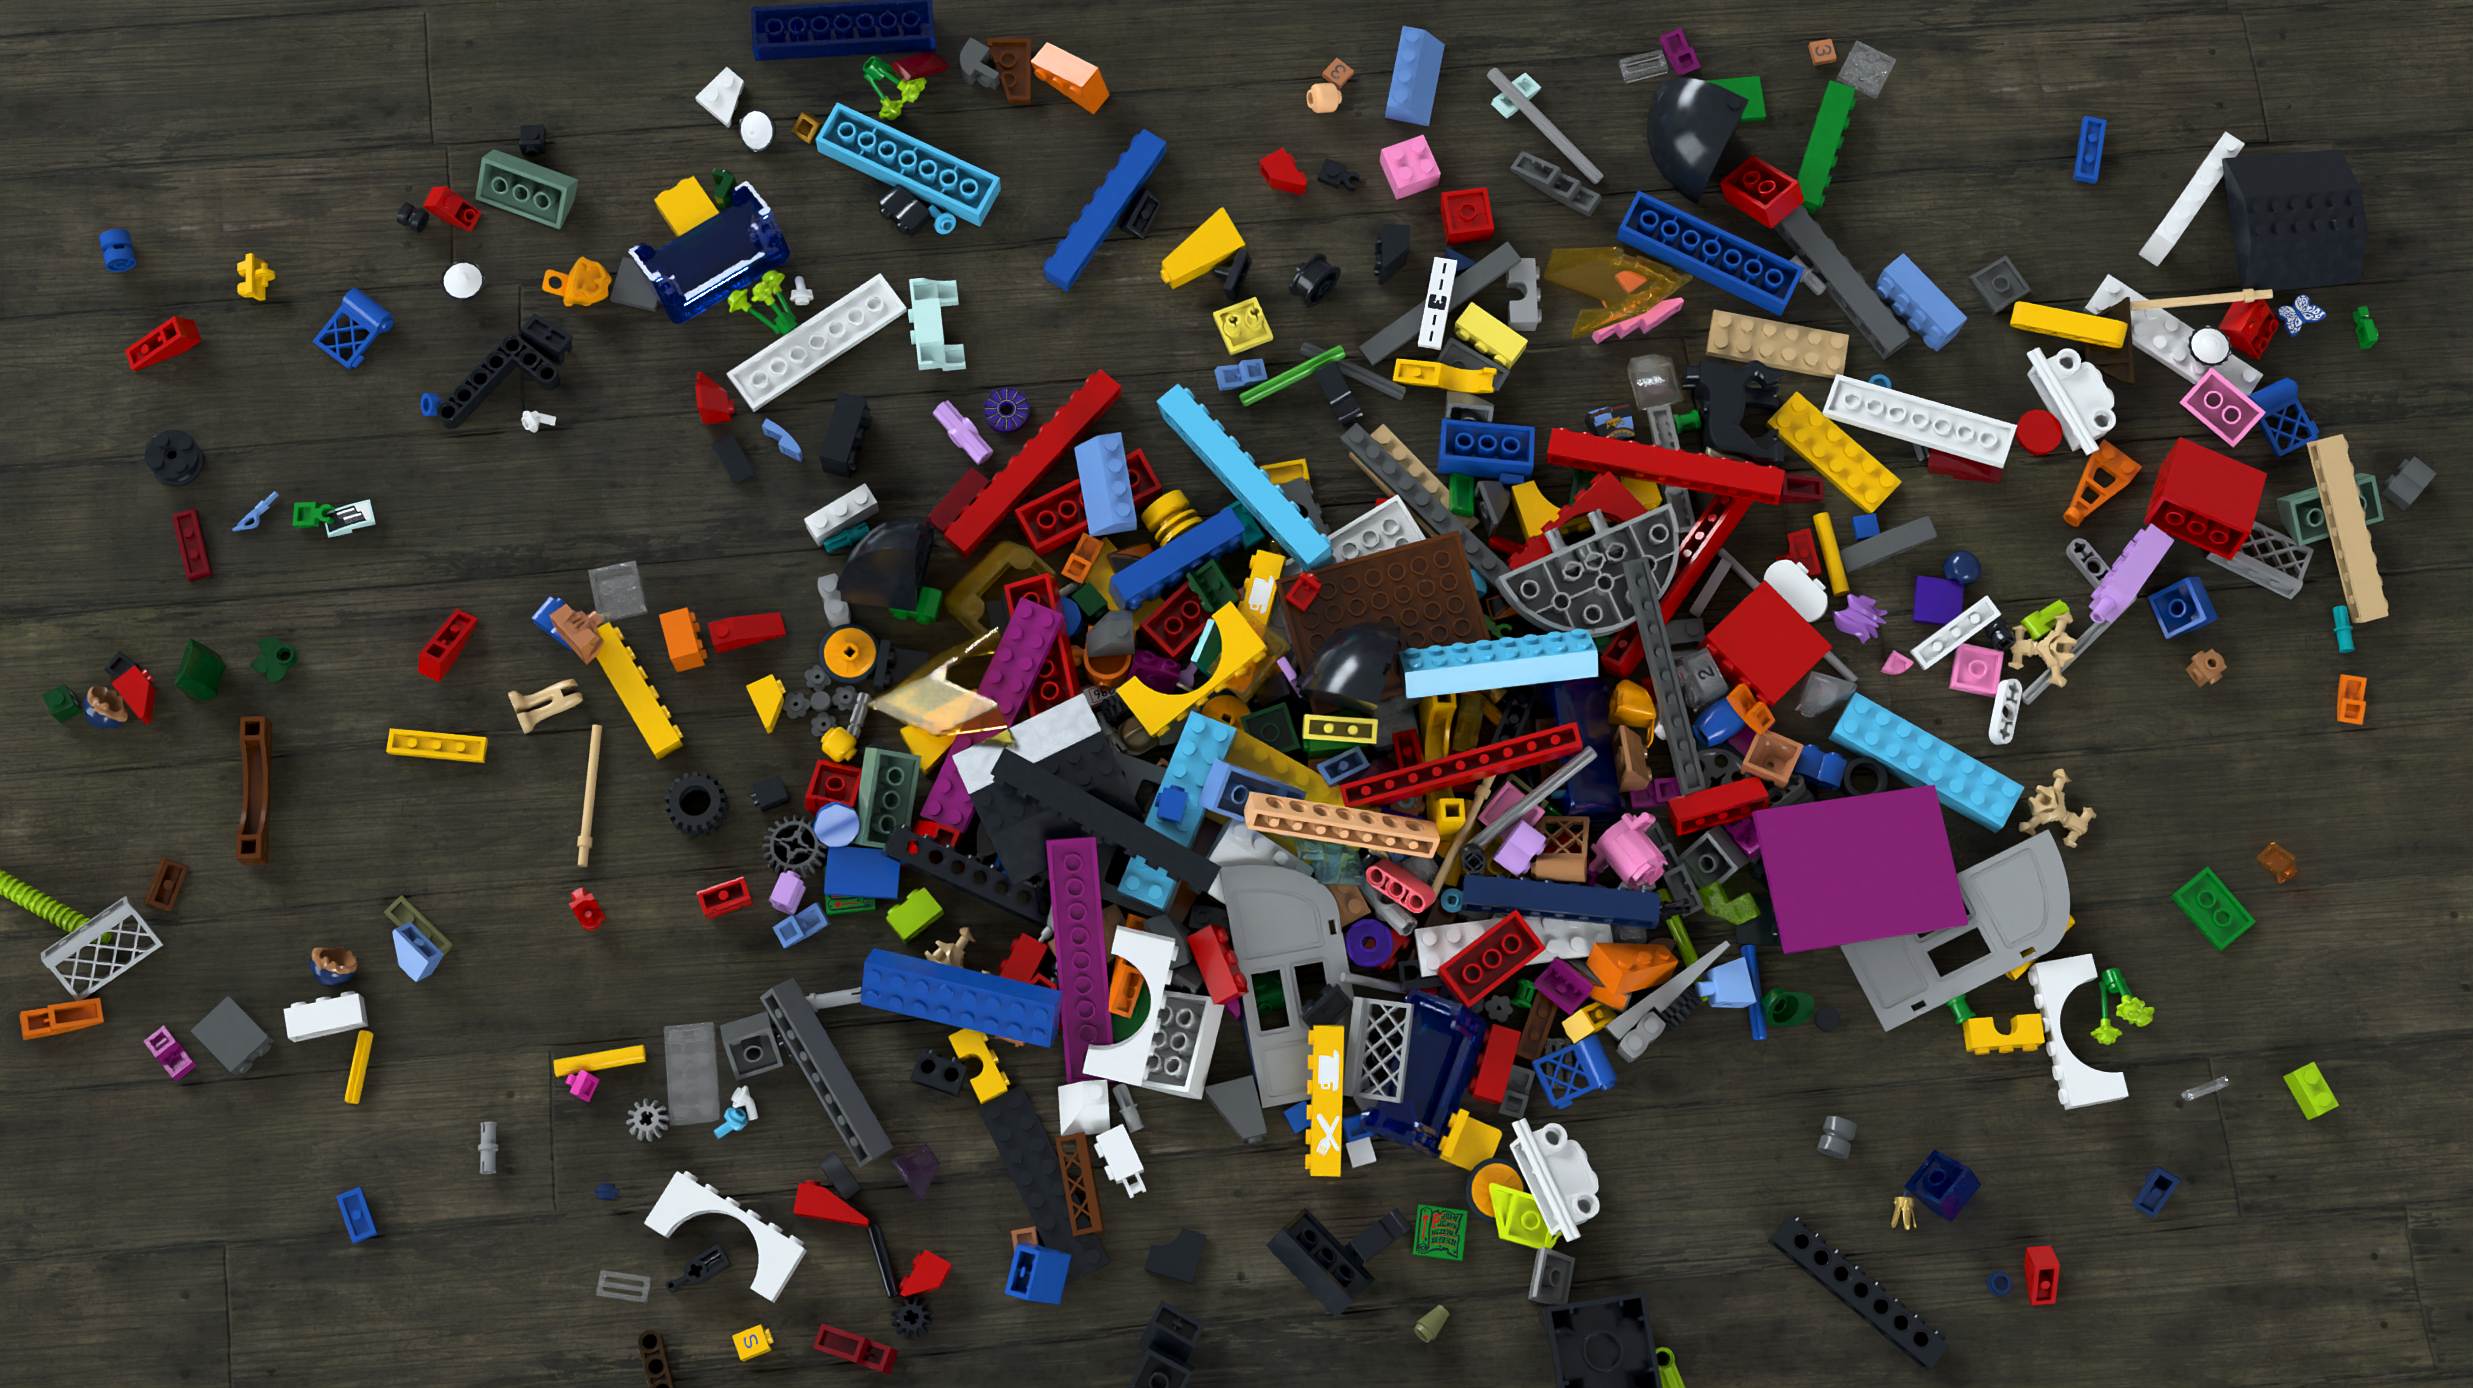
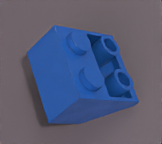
M1029 1242L1017 1244L1005 1294L1029 1301L1060 1304L1072 1255Z

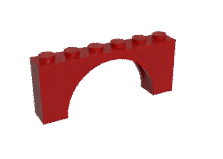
M1610 471L1604 475L1599 473L1590 481L1593 486L1586 491L1583 488L1574 497L1576 502L1571 507L1566 504L1557 513L1560 517L1554 523L1549 520L1540 529L1543 533L1538 538L1533 535L1524 544L1526 549L1521 554L1516 551L1507 560L1509 563L1507 567L1513 571L1550 555L1551 546L1544 533L1549 530L1552 531L1556 527L1559 529L1572 519L1587 516V514L1601 509L1604 518L1612 520L1617 524H1622L1647 513L1648 510Z

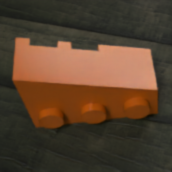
M1048 42L1031 61L1036 77L1046 81L1093 115L1110 96L1098 67Z
M1594 942L1586 961L1588 968L1613 996L1667 983L1671 979L1678 963L1676 957L1665 945Z

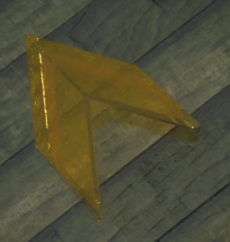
M1618 247L1553 249L1544 273L1546 280L1599 299L1604 305L1602 309L1580 310L1571 334L1572 339L1646 313L1692 280L1693 276L1686 273L1679 275L1671 271L1672 268L1637 255V258L1623 254L1624 250Z
M998 626L937 654L870 701L867 706L874 710L883 711L887 716L914 728L919 727L926 730L935 737L1007 728V722L997 702L947 681V676H949L948 668L954 664H961V659L996 652L1002 639Z

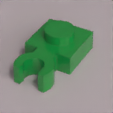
M2362 306L2352 313L2353 319L2357 323L2355 331L2361 350L2370 349L2378 341V329L2374 326L2373 320L2369 319L2367 306Z
M317 502L294 503L293 526L296 528L319 527V520L327 524L334 523V519L326 517L328 511H334L335 507L329 504L320 506Z

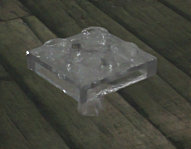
M1856 40L1836 80L1877 99L1896 59Z

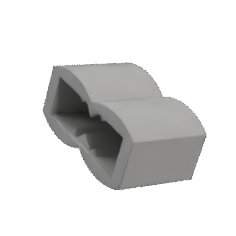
M835 573L818 578V590L824 603L828 622L833 629L843 624H851L848 604L841 601V593L837 591L839 577Z
M1654 1012L1646 1014L1636 1024L1634 1029L1628 1032L1618 1043L1616 1052L1628 1063L1636 1060L1646 1050L1648 1044L1652 1043L1663 1032L1666 1023Z

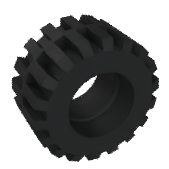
M693 772V776H689L688 773L683 774L684 778L682 780L679 778L675 779V785H670L668 788L669 794L665 795L667 815L676 829H679L685 835L689 833L691 837H696V834H700L701 837H705L706 832L709 831L713 834L716 832L714 828L717 826L721 828L723 825L722 820L727 819V810H729L727 795L717 779L714 777L710 778L707 773L703 772V775H700L699 772ZM701 793L710 797V806L703 814L691 816L684 812V804L690 796Z

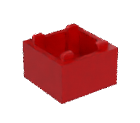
M1487 187L1442 192L1439 206L1446 245L1492 239L1494 224Z

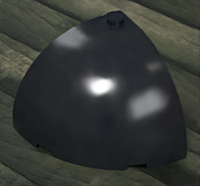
M1675 78L1660 84L1651 101L1647 116L1648 146L1651 156L1662 176L1666 177L1674 185L1673 188L1693 203L1698 204L1736 133L1749 100L1710 82L1692 78Z
M905 516L886 521L869 531L850 553L842 576L838 578L837 591L841 593V601L916 612L935 541L934 527L931 524L932 519L922 516Z
M1365 622L1351 625L1333 634L1315 652L1308 664L1305 675L1300 673L1296 687L1300 688L1298 695L1372 718L1384 688L1386 675L1392 662L1401 627L1384 622Z

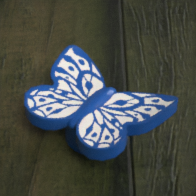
M2302 294L2294 300L2293 306H2281L2277 310V316L2285 321L2284 327L2290 337H2295L2300 331L2302 324L2321 321L2326 317V312L2317 305H2310L2308 295Z

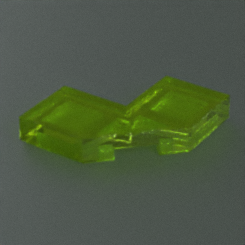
M1718 880L1697 890L1706 913L1725 918L1736 925L1761 914L1750 892L1729 901Z

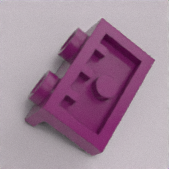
M1137 649L1125 683L1136 676L1148 688L1162 694L1172 695L1176 687L1175 685L1180 678L1181 665L1172 659H1165L1149 651Z

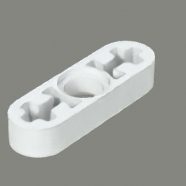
M2017 679L2003 680L1998 685L1989 728V738L1995 745L2007 744L2013 738L2022 695V686ZM2004 706L2008 709L2007 718L2003 715L2002 710Z

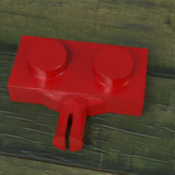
M1810 528L1787 534L1790 545L1789 554L1776 556V560H1790L1795 565L1800 562L1809 570L1806 574L1808 577L1821 575L1822 572Z

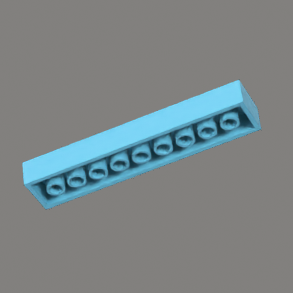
M1177 384L1157 400L1161 415L1166 423L1305 572L1334 563L1332 555L1334 551L1330 547L1332 543L1323 533L1321 535L1315 530L1316 526L1309 517L1305 519L1299 513L1301 510L1292 500L1288 502L1284 497L1285 492L1278 484L1273 486L1269 481L1270 477L1263 468L1258 469L1254 465L1255 461L1248 452L1243 453L1238 448L1240 445L1233 436L1228 437L1223 432L1225 429L1217 419L1213 421L1208 416L1210 413L1202 403L1198 405L1194 401L1195 397L1187 387L1183 389Z

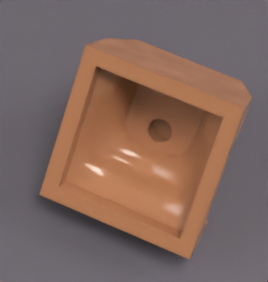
M565 604L549 615L556 632L586 665L598 655L604 640L600 636L597 626L603 620L594 610L586 615L583 611L576 612Z
M1769 730L1760 735L1756 733L1742 763L1740 773L1744 774L1747 771L1766 782L1773 781L1776 787L1783 790L1804 745Z

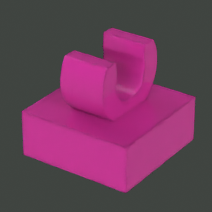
M580 1070L578 1076L569 1074L565 1083L571 1085V1094L589 1102L600 1079Z

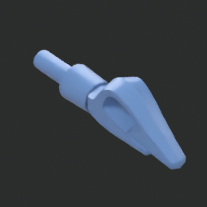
M274 491L264 502L261 500L255 509L248 513L232 530L235 532L258 527L260 523L259 516L269 509L268 505L279 495ZM255 520L253 524L247 526V523Z

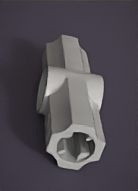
M1366 876L1362 877L1356 884L1363 898L1375 909L1377 919L1387 921L1404 937L1411 934L1414 928L1417 927V920L1402 905L1371 886L1367 882Z

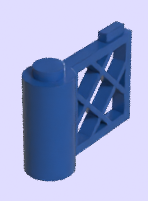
M352 288L344 296L340 308L312 342L349 370L352 367L357 368L364 359L362 354L378 334L391 329L394 323L393 315L358 288ZM346 314L350 317V327L339 328L338 321ZM366 329L370 332L364 341L356 342L355 330ZM351 331L352 342L340 344L339 333ZM335 334L336 345L325 346L321 342L327 335ZM352 347L353 355L346 362L342 359L341 349Z
M2289 378L2279 380L2247 396L2266 412L2258 420V423L2277 458L2318 439L2317 434L2319 433L2314 420L2309 421L2297 398L2299 390L2297 383ZM2293 405L2297 412L2295 420L2285 416L2287 407ZM2272 416L2279 419L2276 429L2268 426L2265 420L2266 417ZM2283 421L2294 424L2291 435L2280 431ZM2298 426L2306 429L2309 438L2304 440L2296 437ZM2279 436L2289 439L2287 448L2282 451L2277 443Z
M1597 1034L1531 1063L1551 1107L1557 1106L1558 1110L1572 1105V1099L1590 1091L1601 1088L1603 1092L1616 1086L1614 1081L1618 1079ZM1571 1051L1576 1058L1574 1068L1561 1063L1564 1054ZM1549 1062L1556 1065L1553 1076L1544 1074L1540 1064ZM1560 1067L1572 1072L1569 1083L1556 1079ZM1575 1075L1583 1076L1588 1087L1580 1089L1572 1086ZM1554 1083L1567 1088L1564 1097L1557 1100L1551 1091Z

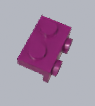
M1558 956L1552 960L1550 966L1533 984V986L1570 1016L1588 999L1594 988V985L1586 977L1581 976Z

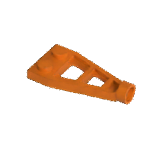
M2105 439L2098 446L2099 450L2095 451L2088 459L2071 504L2063 515L2064 520L2074 527H2078L2085 517L2124 489L2142 467ZM2097 468H2102L2115 478L2114 483L2106 488L2096 483L2093 477ZM2086 487H2089L2099 495L2092 504L2081 498Z

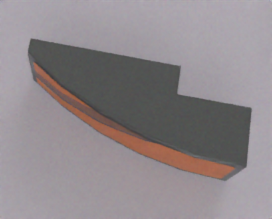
M1577 958L1563 960L1594 985L1589 998L1624 1013L1626 1011L1632 992L1613 996L1588 968L1586 961Z

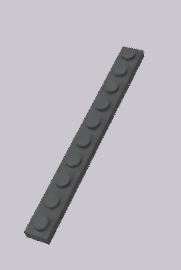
M1358 423L1340 437V442L1394 494H1398L1401 500L1438 536L1459 530L1468 564L1503 597L1495 581L1499 576L1512 570Z
M1648 557L1623 562L1622 565L1681 795H1687L1704 790L1706 786Z

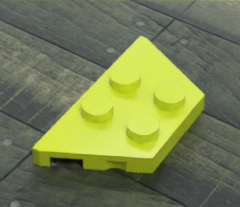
M1490 1183L1489 1190L1499 1238L1535 1249L1541 1247L1551 1249L1559 1236L1563 1235V1232L1551 1236L1533 1195Z

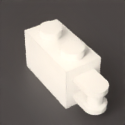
M1121 1124L1096 1136L1097 1143L1094 1144V1148L1099 1158H1105L1107 1166L1104 1169L1109 1180L1114 1179L1116 1184L1123 1182L1130 1199L1140 1191L1146 1192V1188L1139 1175L1144 1172V1168L1124 1125ZM1135 1176L1137 1182L1129 1185L1127 1180Z

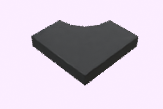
M1182 1228L1178 1237L1171 1243L1162 1246L1151 1245L1144 1270L1192 1284L1206 1235Z

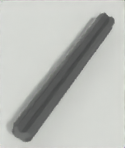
M1304 342L1300 349V354L1310 359L1326 352V350L1308 342ZM1343 358L1336 361L1341 373L1399 400H1402L1405 396V387Z

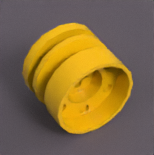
M1174 490L1160 497L1141 516V520L1150 532L1158 531L1155 539L1157 542H1161V547L1204 522L1201 517L1197 516L1196 510H1187L1190 502L1181 490Z

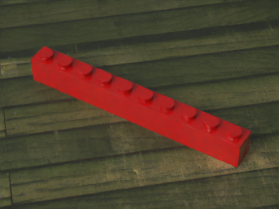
M1100 369L1096 374L1092 373L1086 379V385L1081 390L1077 389L1074 391L1069 399V403L1065 407L1062 405L1057 409L1050 423L1045 422L1039 429V434L1034 439L1030 438L1023 446L1024 450L1018 456L1014 455L1007 463L1008 467L1003 472L999 471L996 473L991 481L992 484L987 489L983 488L979 491L973 504L966 505L960 513L961 516L955 522L951 521L944 529L945 542L965 559L1121 396V385Z
M1552 428L1546 461L1549 464L1604 474L1610 471L1615 476L1778 505L1785 474V470H1781L1776 466L1764 467L1749 461L1742 463L1727 457L1715 458L1705 453H1687L1682 449L1671 450L1665 449L1660 445H1643L1633 440L1621 441L1611 436L1599 437L1589 432L1577 433L1567 428Z
M1716 494L1681 543L1673 578L1663 596L1658 600L1665 626L1753 501ZM1637 621L1620 630L1600 657L1606 672L1622 680L1629 678L1645 655Z
M1573 722L1339 786L1345 807L1369 810L1577 754L1583 751V745L1577 723Z

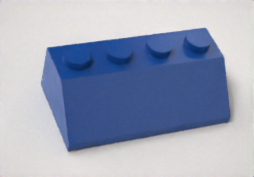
M1442 419L1437 473L1451 474L1456 472L1468 476L1500 478L1501 473L1523 475L1524 481H1530L1534 467L1535 427Z

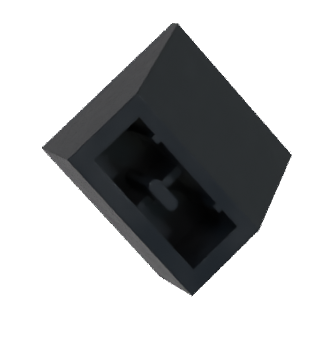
M1382 224L1381 232H1377L1374 276H1378V285H1383L1406 265L1410 247V225Z
M1161 1300L1137 1348L1146 1352L1149 1345L1152 1344L1186 1362L1206 1325Z

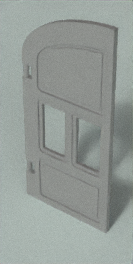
M2049 829L1957 874L1962 899L1970 913L1967 915L1969 925L1934 931L1922 938H1919L1917 934L1840 946L1885 1032L2048 953L2061 941L2069 921L2070 892L2064 864ZM1978 927L1991 953L1940 977L1927 951ZM2032 947L2034 953L2022 958L2020 952ZM1923 1000L1926 1006L1913 1011L1911 1006Z
M1269 865L1222 867L1220 869V876L1233 949L1238 958L1237 964L1240 972L1247 979V989L1249 993L1242 996L1261 1106L1266 1108L1309 1100L1311 1095H1307V1080H1312V1070H1308V1055H1312L1313 1045H1308V1031L1310 1029L1299 1017L1302 1011L1300 1010L1301 1002L1294 967L1323 961L1326 984L1334 985L1337 983L1353 1002L1352 984L1341 982L1340 980L1342 972L1350 973L1336 900L1332 893L1319 881L1295 870ZM1328 920H1334L1336 934H1330ZM1279 969L1289 1026L1261 1031L1251 974ZM1352 1009L1335 1024L1344 1026L1343 1080ZM1369 1078L1363 1082L1362 1089L1370 1088Z

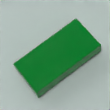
M1456 472L1450 474L1449 511L1452 514L1472 518L1474 515V477Z

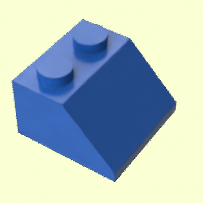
M2187 577L2148 596L2166 639L2197 630L2218 620L2200 577Z

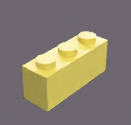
M1473 302L1462 313L1454 327V332H1456V335L1461 340L1469 341L1478 352L1489 355L1495 363L1502 367L1505 366L1509 370L1523 353L1528 340Z
M1304 714L1302 738L1376 744L1378 719Z

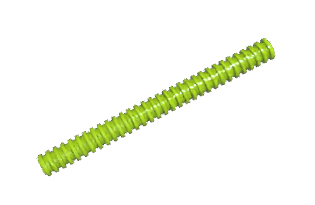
M0 869V895H4L7 899L11 898V901L17 902L18 905L24 906L27 910L30 909L31 912L37 913L40 917L43 916L45 920H50L52 924H56L60 928L63 927V930L69 931V933L91 920L82 914L79 915V912L73 911L63 903L60 904L59 901L53 900L52 897H47L46 894L40 893L39 890L34 889L32 886H27L25 882H21L17 878L15 879L14 876L8 875L7 872ZM107 931L102 934L100 943L108 944L112 932Z

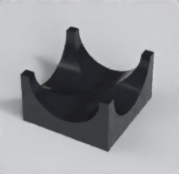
M1645 1292L1549 1306L1538 1312L1539 1322L1544 1327L1550 1348L1555 1388H1663Z

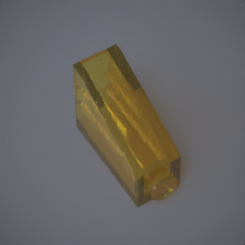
M1466 694L1462 695L1452 750L1465 752L1477 749L1486 704L1485 698Z

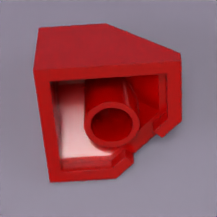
M698 372L696 375L699 381L696 382L697 408L703 424L731 422V413H735L733 399H729L726 390L702 372Z

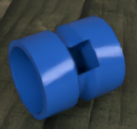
M112 229L103 232L99 236L107 270L122 272L136 266L137 262L134 250L132 249L133 245L130 233L127 230Z

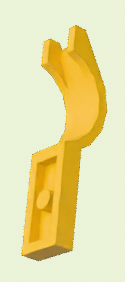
M1397 358L1393 381L1399 384L1437 387L1453 392L1471 394L1494 393V387H1492L1493 377L1497 375L1498 370L1486 367L1481 370H1465L1447 366L1443 363Z

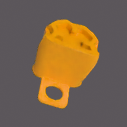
M580 257L569 275L554 270H547L542 289L564 297L563 302L566 306H572L573 304L589 306L608 297V285L611 283V277L600 263ZM553 276L560 278L562 286L559 289L552 288L549 285V278Z
M1622 680L1612 692L1608 722L1617 725L1647 728L1645 745L1649 748L1653 742L1657 711L1645 688L1630 680Z

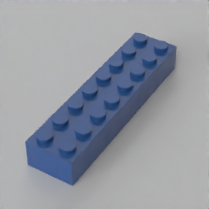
M1641 191L1637 192L1616 236L1618 241L1779 316L1782 315L1804 270V267Z
M874 948L864 962L861 1004L1050 1048L1058 1034L1063 991Z

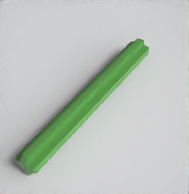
M1338 345L1240 394V400L1244 406H1248L1314 373L1324 366L1344 358L1345 351L1341 345Z

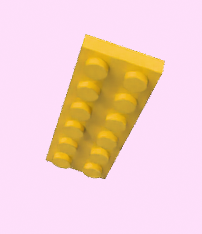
M1796 391L1769 419L1765 426L1770 430L1779 428V435L1777 436L1863 511L1867 514H1873L1902 481L1829 418L1823 416L1822 412Z

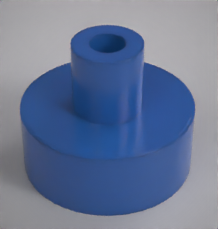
M424 393L420 403L423 415L437 416V408L444 400H440L436 393Z

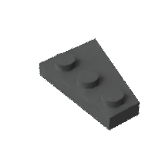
M1450 337L1436 360L1437 363L1465 370H1481L1484 367L1497 369V375H1494L1492 383L1494 392L1497 393L1510 374L1509 370Z

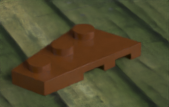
M986 38V43L990 48V54L996 71L999 72L1000 82L1008 104H1031V38Z

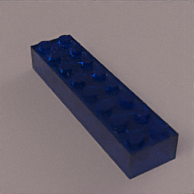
M873 0L751 7L752 48L755 61L936 51L932 0Z

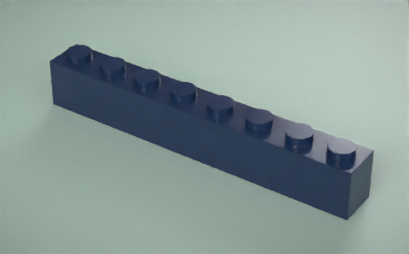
M1470 873L1469 875L1465 874L1463 880L1461 910L1509 915L1517 909L1521 916L1656 929L1659 923L1660 894L1648 889L1629 891L1626 887L1608 889L1603 885H1591V887L1581 886V884L1576 882L1557 884L1554 880L1537 882L1526 877L1518 878L1517 880L1508 879L1504 875L1486 877L1481 873Z

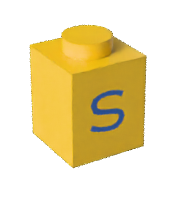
M761 1324L732 1336L740 1360L743 1362L771 1351L770 1344L774 1343L770 1329H764V1326Z

